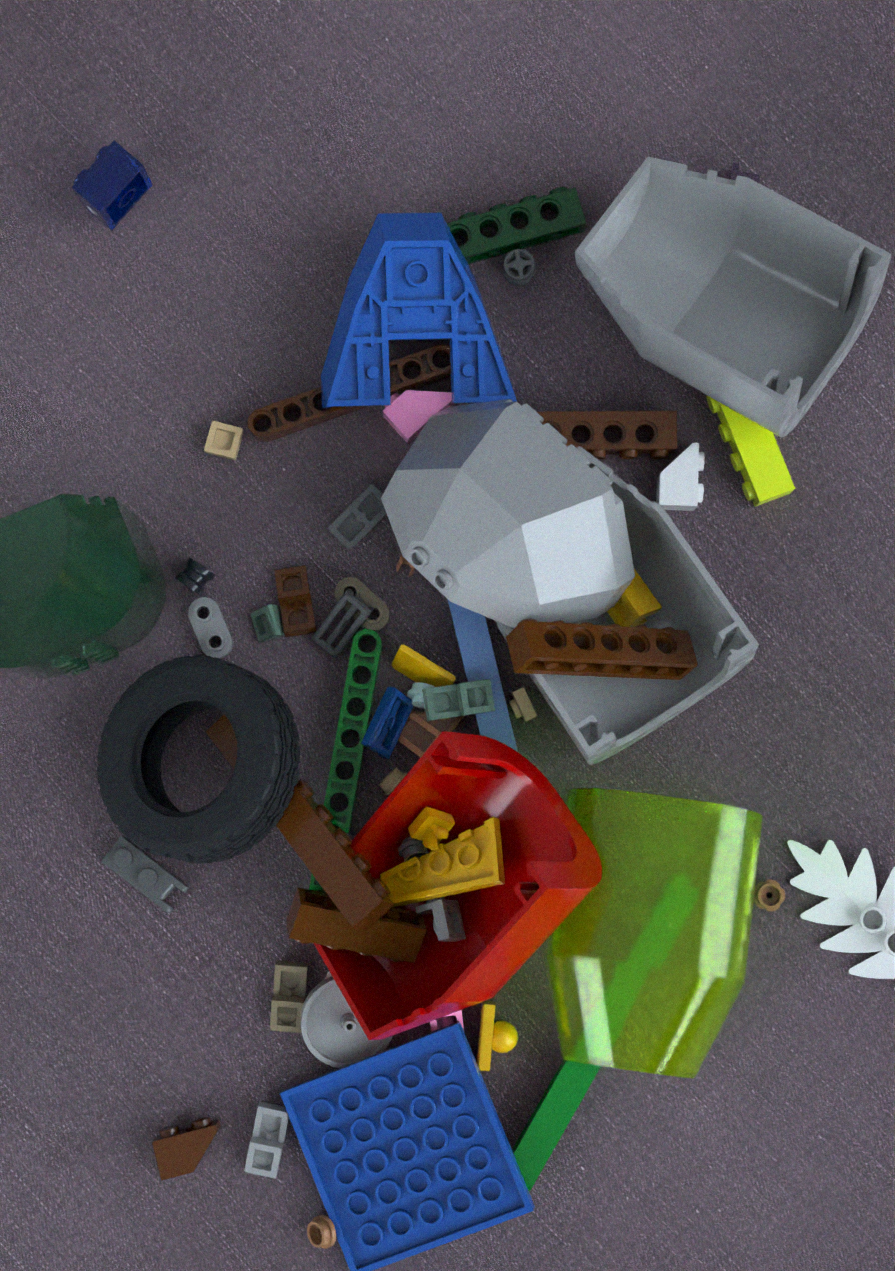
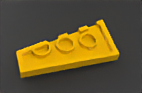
M492 817L484 821V825L474 830L468 829L459 834V838L445 845L439 844L437 851L431 849V852L419 858L413 857L380 874L381 880L391 892L388 896L395 904L393 907L505 884L500 820Z

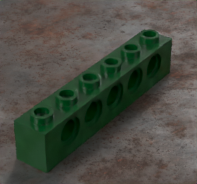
M558 187L551 190L549 195L539 198L536 195H530L520 199L519 203L507 206V204L503 203L491 207L489 212L477 215L476 212L463 214L459 217V220L447 223L453 236L461 235L467 239V242L459 246L469 265L508 254L515 249H526L583 233L586 220L576 187L571 189ZM545 210H552L556 213L557 218L548 221L542 218L541 213ZM520 218L526 221L527 226L523 229H516L511 225V221ZM485 227H492L497 231V234L494 237L487 238L480 231Z

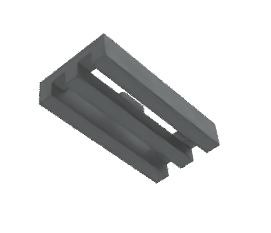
M351 589L346 590L311 640L336 659L374 608L363 603L364 600L361 597L357 598ZM347 602L352 603L353 605L326 641L323 640L322 636ZM359 609L361 614L336 648H333L331 645Z

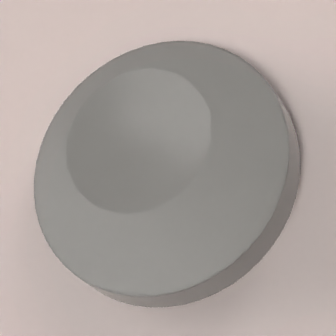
M332 976L315 986L303 1004L300 1024L305 1044L317 1059L332 1067L341 1068L382 1052L387 1048L392 1039L391 1036L380 1040H368Z

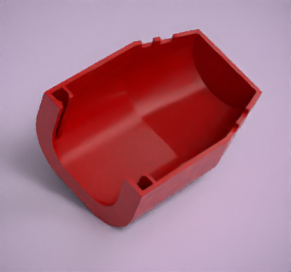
M442 731L349 845L356 854L360 853L370 863L371 868L369 872L375 879H381L380 874L404 862L403 857L399 856L398 847L405 838L410 837L408 827L426 806L452 814L455 825L448 832V838L442 839L439 844L442 843L444 845L459 838L458 835L466 830H474L484 825V821L492 817L500 820L505 884L445 896V899L458 900L466 939L456 942L438 941V936L433 928L434 916L422 914L427 931L415 963L406 961L394 962L386 957L376 955L364 956L356 951L346 949L333 950L325 945L314 943L368 1040H380L391 1037L494 997L595 888L602 878V864L596 848L555 788L528 759L500 741L481 735ZM426 901L402 905L396 908L416 912L415 907L426 904Z

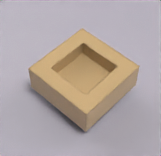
M212 420L204 448L205 453L236 461L244 433L243 428Z
M524 687L511 693L513 700L509 701V704L516 719L522 717L525 723L537 717Z

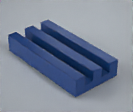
M387 687L361 744L370 747V750L377 752L381 758L389 759L414 707L412 700L395 687Z

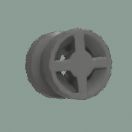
M515 249L506 255L503 275L508 283L514 286H522L532 279L535 268L533 256L524 249Z

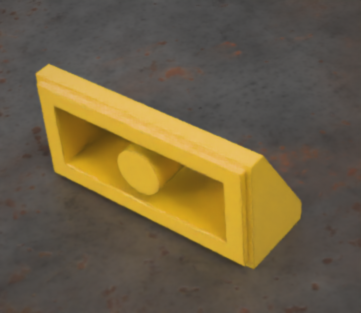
M401 644L391 665L393 669L416 683H428L439 687L453 685L456 681L455 675L404 644Z

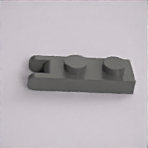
M124 835L119 837L101 860V862L169 914L174 908L165 899L176 886L184 893H187L190 889L188 885L133 844Z

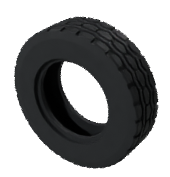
M188 655L174 658L173 661L167 660L154 666V669L148 670L137 678L136 682L131 684L120 696V700L116 702L108 716L109 719L105 723L101 735V744H99L97 757L98 784H100L101 789L99 790L103 804L107 807L106 811L113 823L118 825V830L128 840H131L133 844L145 851L196 864L213 863V860L214 862H221L232 859L233 855H241L251 849L252 845L258 844L264 839L284 815L283 812L291 801L300 770L298 769L300 746L298 744L297 726L293 722L294 717L288 705L283 702V697L274 687L270 686V683L260 676L253 674V672L217 657L213 658L204 655H194L193 657ZM206 709H220L229 719L236 736L237 758L233 774L224 790L209 804L193 811L181 812L170 801L162 784L161 759L163 750L172 732L187 717Z

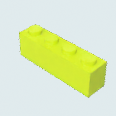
M707 396V403L713 414L717 412L721 424L718 425L721 438L725 443L729 442L733 453L730 454L731 463L736 472L741 471L745 481L742 483V489L748 501L752 500L756 507L790 494L795 489V486L774 434Z

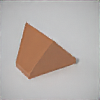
M411 711L398 741L421 758L442 731L453 732L464 716L427 721L426 712Z

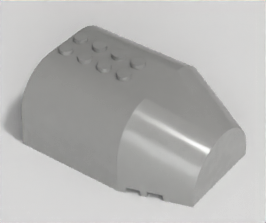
M647 157L576 249V265L641 358L779 437H785L807 413L860 335L882 290L892 254L750 178L738 175L736 180L717 177L718 171L708 169L707 174L687 170L688 165Z
M579 446L577 449L591 461L589 467L597 466L613 481L611 485L613 493L623 501L633 566L662 606L658 613L646 617L647 622L643 626L656 629L672 627L674 630H688L698 662V666L681 680L529 674L587 763L591 765L603 761L637 742L719 688L753 659L759 644L664 508L655 501L652 503L640 494L635 486L625 483L613 474L612 469ZM607 611L595 619L572 622V624L591 622L593 625L606 626L615 624ZM496 621L499 631L506 640V636L514 628Z

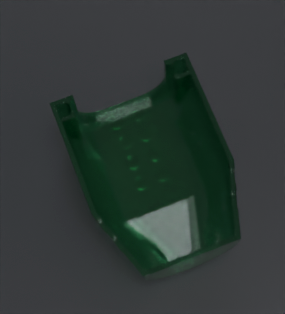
M60 494L0 519L1 670L33 678H53L72 673V676H76L90 670L89 664L98 661L105 664L120 657L119 652L140 642L157 624L166 598L164 573L143 521L118 499L107 497L103 499L105 505H102L99 496H92L88 498L90 504H86L83 495Z

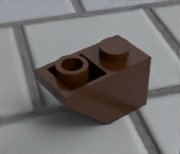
M204 1117L192 1121V1127L179 1130L178 1125L159 1130L160 1135L156 1136L152 1141L161 1181L194 1172L221 1127L220 1119L211 1121L210 1117Z

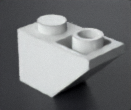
M692 443L657 477L656 503L663 507L664 510L694 511L698 506V502L702 503L704 487L702 483H698V471H703L704 452H699V443Z

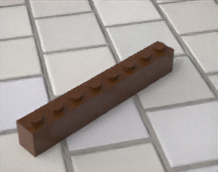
M224 714L205 732L234 769L237 758V741L234 729ZM297 779L288 807L285 808L284 815L276 824V827L352 928L366 931L395 905L388 896L391 892L381 879H375L369 872L371 865L367 859L360 853L356 854L349 846L352 843L350 837L341 828L336 829L331 822L333 816L330 811L321 803L319 805L312 797L315 793L309 784L302 779Z

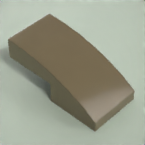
M276 960L270 1031L302 1033L300 1016L306 1000L308 963Z

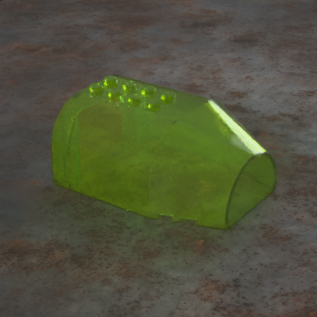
M603 788L569 789L563 796V801L596 848L602 864V878L544 943L543 960L547 972L562 1059L604 1067L695 1079L745 984L763 816L751 810L724 804Z

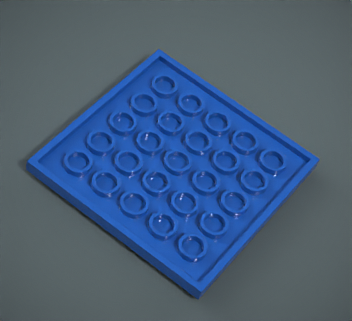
M460 1021L280 1092L327 1214L335 1226L336 1237L350 1271H373L534 1211V1203Z

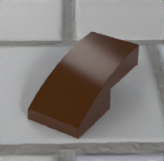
M306 565L274 570L285 637L315 633L317 629Z

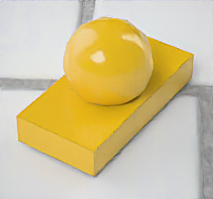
M484 1001L481 1007L477 1065L481 1071H490L492 1050L498 1053H507L513 1050L518 1041V1032L510 1022L497 1021L494 1023V1001Z

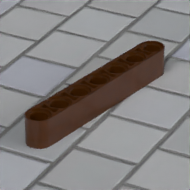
M443 344L436 345L389 362L390 397L397 392L401 395L406 390H416L450 377V347ZM438 356H446L449 358L450 364L446 368H437L433 361ZM414 366L421 373L415 379H408L403 374L404 370ZM321 387L256 409L249 415L247 423L249 430L256 440L270 442L368 406L330 407L325 411H319L314 408L316 401L322 398ZM292 408L301 411V417L294 422L285 419L286 412ZM259 420H270L271 427L268 431L261 433L255 430L256 423Z

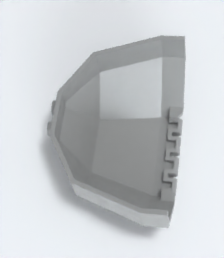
M507 399L450 406L429 418L396 469L381 497L402 556L450 602L512 628H515L519 622L526 619H535L538 622L561 620L565 623L595 619L615 606L634 579L635 572L623 501L613 493V488L611 487L613 481L597 466L590 468L591 461L574 445L566 446L565 444L568 440L549 423L542 425L541 423L544 418L527 403L521 406L518 402Z

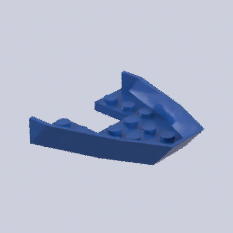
M378 213L349 277L321 373L322 408L391 405L389 340L450 339L452 404L482 403L507 399L517 402L504 358L475 277L442 213Z

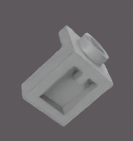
M445 897L426 900V904L415 907L417 914L434 916L433 928L438 936V941L456 942L466 939L458 900H448Z

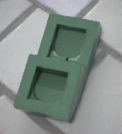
M490 679L422 689L427 721L495 711Z

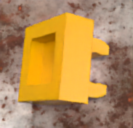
M426 806L408 827L411 838L421 840L424 847L437 851L439 849V842L442 839L448 838V832L455 825L452 814Z

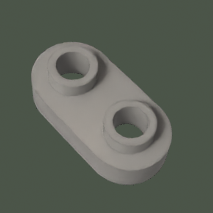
M207 597L194 600L189 607L188 617L202 651L207 656L221 659L226 657L232 651L233 638L219 605ZM203 607L209 609V616L205 619H201L198 615L199 610ZM216 636L220 637L221 645L218 648H213L210 643L211 639Z

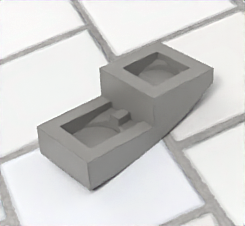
M259 1102L244 1172L276 1179L289 1122V1116L284 1106Z

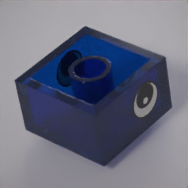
M115 140L109 146L106 145L99 150L95 157L96 161L88 170L84 169L76 176L72 186L82 205L111 231L153 186L143 164Z

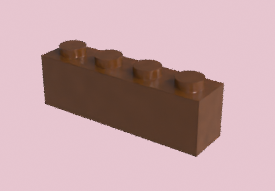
M297 887L286 920L289 938L299 943L308 944L311 942L325 945L333 950L346 949L356 951L364 956L376 955L386 957L394 962L406 961L415 963L427 931L422 914L396 907L390 908L366 931L352 928L327 893Z

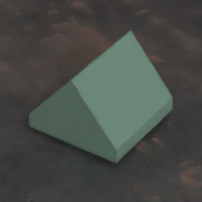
M266 605L251 613L259 643L285 636L278 605Z

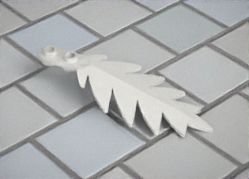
M788 840L787 843L794 858L805 871L791 879L790 884L805 892L828 898L801 913L800 917L804 920L826 925H853L822 942L820 947L825 950L846 953L879 952L848 970L849 974L865 978L895 979V866L877 900L875 872L869 851L866 848L862 849L848 877L843 859L832 840L827 841L821 855L799 842Z

